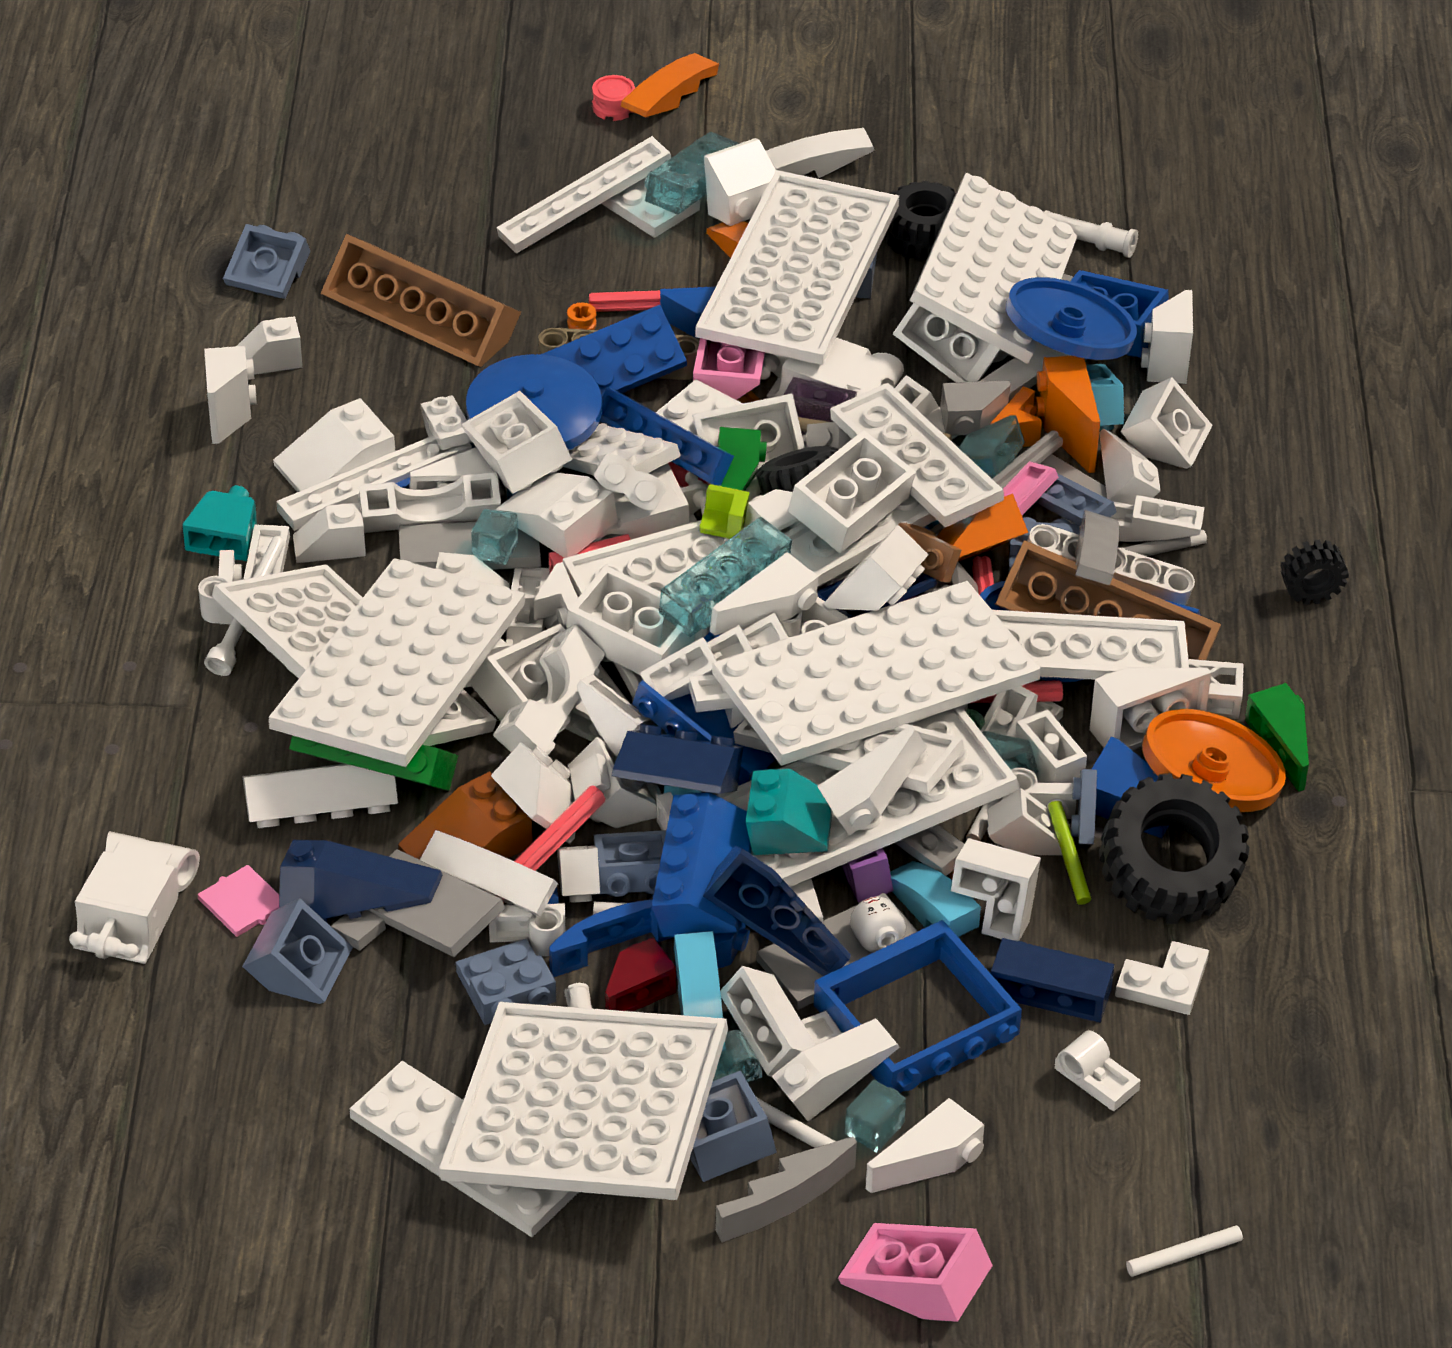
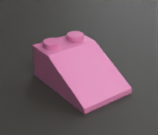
M874 1223L838 1279L844 1286L921 1319L958 1322L993 1265L977 1229Z

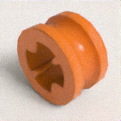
M576 303L568 308L567 326L569 329L594 330L596 328V309L594 306L588 303Z

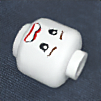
M877 896L865 899L855 907L851 914L850 926L861 945L869 952H876L901 940L905 935L906 925L904 919L895 905L887 898Z

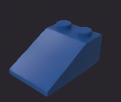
M1079 270L1070 282L1102 293L1123 307L1133 318L1137 327V335L1131 350L1126 355L1141 358L1142 348H1148L1149 343L1144 342L1145 322L1151 323L1152 310L1169 300L1168 290Z

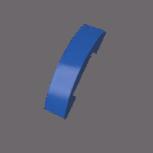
M653 900L637 901L612 907L580 921L552 943L549 947L550 972L553 977L586 967L588 966V953L652 932L657 942L673 938L674 936H662L652 909Z

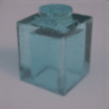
M484 509L471 530L472 555L482 562L506 565L519 543L517 513Z
M873 1080L846 1109L845 1134L849 1137L854 1136L856 1141L878 1153L904 1124L906 1098L894 1088L886 1087Z

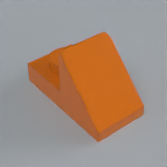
M1023 386L990 423L988 449L997 451L1033 446L1040 440L1042 420L1035 416L1037 407L1034 405V390Z

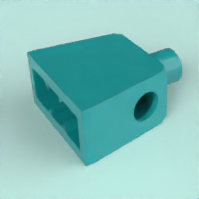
M238 485L232 486L228 493L207 492L183 523L185 550L219 556L220 550H234L236 560L247 561L254 525H257L255 500L249 497V492L244 487Z

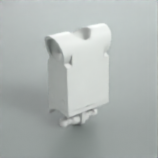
M836 338L823 365L765 353L761 379H767L770 376V372L778 376L775 384L767 394L768 398L793 394L795 407L831 417L830 408L886 383L895 388L903 375L904 367L902 362L894 355L888 353H875L871 355L867 348Z
M667 463L649 472V474L657 477L667 489L656 509H642L631 503L624 493L613 491L618 522L593 542L626 534L632 540L697 522L694 513L701 509L703 515L708 485L698 480V476L688 472L685 475V481L689 486L680 488Z
M109 831L106 851H103L75 900L77 932H73L69 938L73 948L93 952L98 958L106 959L111 956L146 964L178 900V893L190 885L197 873L200 860L198 851Z

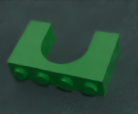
M293 735L289 750L309 756L380 772L450 791L459 756L422 744L408 765L404 767Z

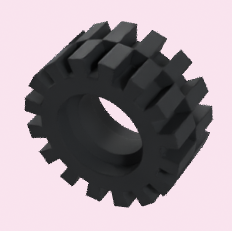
M1319 539L1314 540L1313 545H1310L1308 541L1303 542L1304 548L1302 549L1295 546L1292 548L1293 555L1287 553L1284 556L1286 562H1281L1280 565L1282 569L1280 572L1288 593L1298 603L1302 599L1303 604L1309 605L1311 600L1315 604H1320V598L1323 597L1328 601L1332 599L1331 593L1338 595L1341 592L1340 586L1345 587L1347 584L1346 578H1349L1347 566L1338 547L1335 544L1332 546L1331 542L1327 540L1322 545ZM1322 569L1313 575H1307L1314 570Z

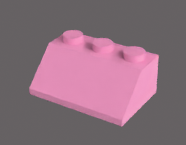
M700 338L693 371V381L697 379L737 400L760 385L766 352Z

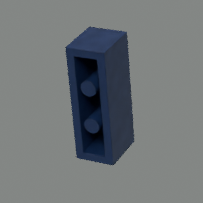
M1002 938L991 975L1016 1003L1101 1023L1112 989L1115 964L1065 953L1060 950L1031 945L1022 941Z

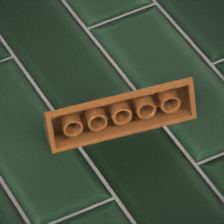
M348 234L345 235L321 291V294L479 367H482L509 342L521 314L520 311Z
M1025 540L995 603L996 606L1008 611L1184 621L1188 659L1207 660L1221 626L1217 622L1112 578L1109 586L1075 575L1077 569L1076 562Z

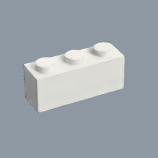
M741 966L720 990L724 1003L768 1076L774 1075L802 1051L815 1046L814 1041L774 975Z

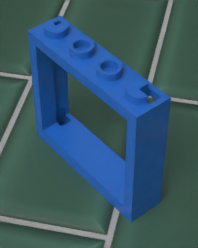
M943 920L815 980L814 1007L820 1013L827 1011L841 1033L861 1025L845 1004L939 959L990 1016V1018L896 1064L888 1057L876 1066L870 1073L890 1097L903 1091L912 1090L919 1083L935 1075L945 1074L952 1067L968 1059H975L984 1051L1000 1043L1011 1041L1020 1032L1022 1009Z

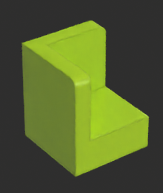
M712 484L708 485L705 509L699 531L704 534L740 541L745 524L749 492Z

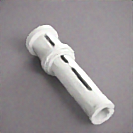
M1047 210L1044 211L1046 216L1070 225L1073 232L1078 235L1076 239L1094 243L1099 250L1111 249L1122 252L1124 257L1128 258L1135 251L1138 240V231L1135 229L1127 231L1115 228L1109 222L1097 225Z

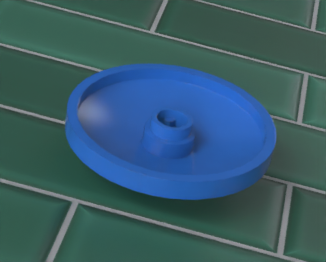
M1047 277L1021 280L1012 286L1006 301V312L1017 328L1040 344L1071 356L1093 360L1119 358L1131 350L1137 335V327L1133 318L1118 303L1098 291L1067 280Z
M520 355L498 361L477 375L471 383L466 396L467 420L521 391L557 426L568 450L577 447L593 434L599 425L602 414V396L595 379L579 365L549 355Z

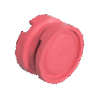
M608 75L596 80L592 86L594 97L592 100L593 112L604 120L606 116L613 117V121L628 118L629 113L634 112L620 106L621 101L635 89L634 83L630 79L619 75Z

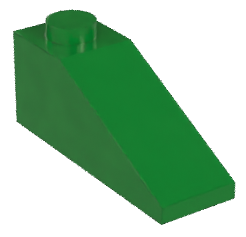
M720 427L717 447L734 456L721 484L722 487L745 491L756 475L755 472L758 469L759 462H765L767 442L760 441L761 430Z
M1287 683L1249 694L1245 714L1246 723L1253 732L1262 737L1277 752L1283 762L1286 776L1297 791L1305 790L1309 758L1303 700L1299 695L1294 694Z

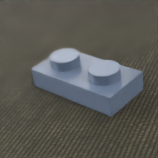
M1082 769L1080 771V778L1073 777L1072 800H1079L1078 815H1071L1070 831L1072 837H1077V846L1094 845L1097 770Z

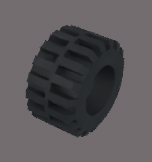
M911 182L907 186L902 185L898 187V191L891 193L899 196V206L885 233L888 246H892L894 252L902 253V256L905 258L911 257L915 258L914 260L921 261L928 259L956 192H954L952 187H945L942 183Z
M829 446L808 447L769 460L755 472L761 495L763 496L775 489L793 492L795 484L837 452L838 449Z

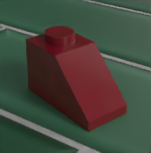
M653 937L639 944H633L619 952L605 991V1010L633 1012L676 993V967Z

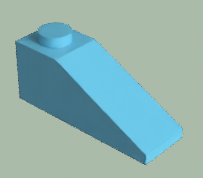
M1105 364L1086 365L1100 418V430H1112L1114 425L1124 424L1123 384Z

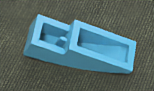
M912 861L890 872L893 885L892 892L925 928L943 920L959 937L979 927L981 906L970 896L951 892L952 880L938 870Z
M713 931L674 935V956L681 1015L723 1018ZM725 1042L720 1056H726Z

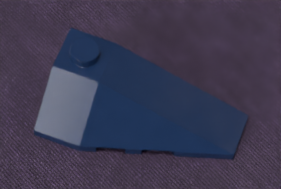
M293 840L280 866L279 908L300 898L327 923L328 918L348 914L349 919L362 917V911L383 907L388 912L431 903L443 875L441 870L327 840Z
M737 846L718 865L703 897L822 976L842 968L849 961L851 954L774 869Z

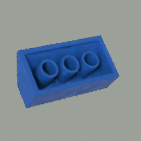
M710 792L673 795L652 901V909L663 937L713 931V934L737 932L739 920L703 897L716 868L735 846L751 854L752 848L745 823L747 811Z

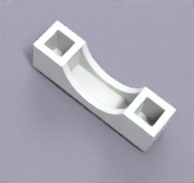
M497 472L462 475L458 480L449 485L426 490L406 489L396 485L394 482L359 485V502L361 504L364 533L399 530V525L500 520V516L496 514L495 510L501 505Z
M576 624L555 635L539 660L548 681V695L545 704L529 699L509 709L493 736L510 752L519 743H522L532 751L539 747L549 755L555 747L553 740L556 735L570 722L568 715L571 710L582 701L577 684L581 679L591 674L595 677L599 674L600 668L598 666L605 653Z

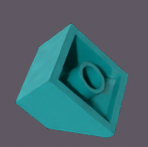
M791 769L753 771L745 822L753 855L828 852L833 811L818 789L817 784Z

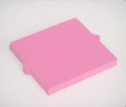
M249 865L227 877H220L219 882L197 894L198 900L236 937L258 924L264 925L271 912L279 909V894Z

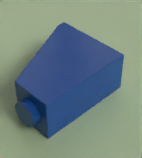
M1110 737L1092 767L1093 770H1097L1095 815L1109 819L1113 807L1117 801H1120L1127 789L1130 787L1137 788L1139 781L1148 777L1153 778L1154 782L1158 779V776L1147 762L1114 737ZM1157 826L1144 832L1162 838L1169 826Z

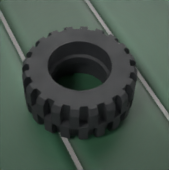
M1171 773L1159 774L1156 782H1154L1153 778L1148 777L1139 781L1137 788L1130 787L1127 789L1120 801H1117L1112 809L1101 837L1102 844L1099 849V860L1104 863L1101 871L1105 881L1114 882L1111 888L1114 895L1118 899L1124 897L1128 900L1126 907L1133 912L1140 909L1146 912L1145 918L1156 921L1157 917L1166 918L1165 922L1167 924H1178L1180 918L1184 917L1186 922L1191 923L1198 921L1202 913L1210 916L1216 912L1220 904L1226 903L1231 896L1249 857L1250 847L1246 843L1249 838L1248 829L1244 824L1239 825L1243 816L1238 807L1234 806L1231 808L1228 805L1230 798L1223 791L1219 794L1211 789L1213 784L1205 780L1201 784L1192 781L1193 776L1181 774L1179 779H1173ZM1157 826L1180 828L1191 834L1200 843L1205 852L1207 864L1200 869L1188 872L1167 869L1155 862L1146 852L1141 834Z

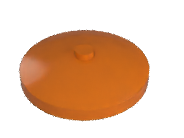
M1176 709L1163 712L1150 722L1142 741L1144 757L1158 777L1159 774L1171 773L1173 779H1179L1181 774L1193 776L1192 781L1200 784L1205 780L1213 784L1211 789L1217 794L1223 791L1230 798L1228 805L1231 808L1234 806L1238 807L1240 812L1258 811L1272 805L1279 797L1285 783V768L1277 752L1262 737L1249 728L1218 714L1194 709Z

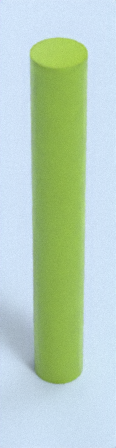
M1053 801L1048 804V810L1077 904H1086L1091 901V896L1062 802Z

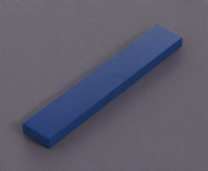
M609 387L606 388L602 397V414L600 419L602 423L611 427L624 428L626 431L643 433L645 436L662 438L664 441L676 443L681 457L671 462L712 485L721 486L734 458L732 454Z

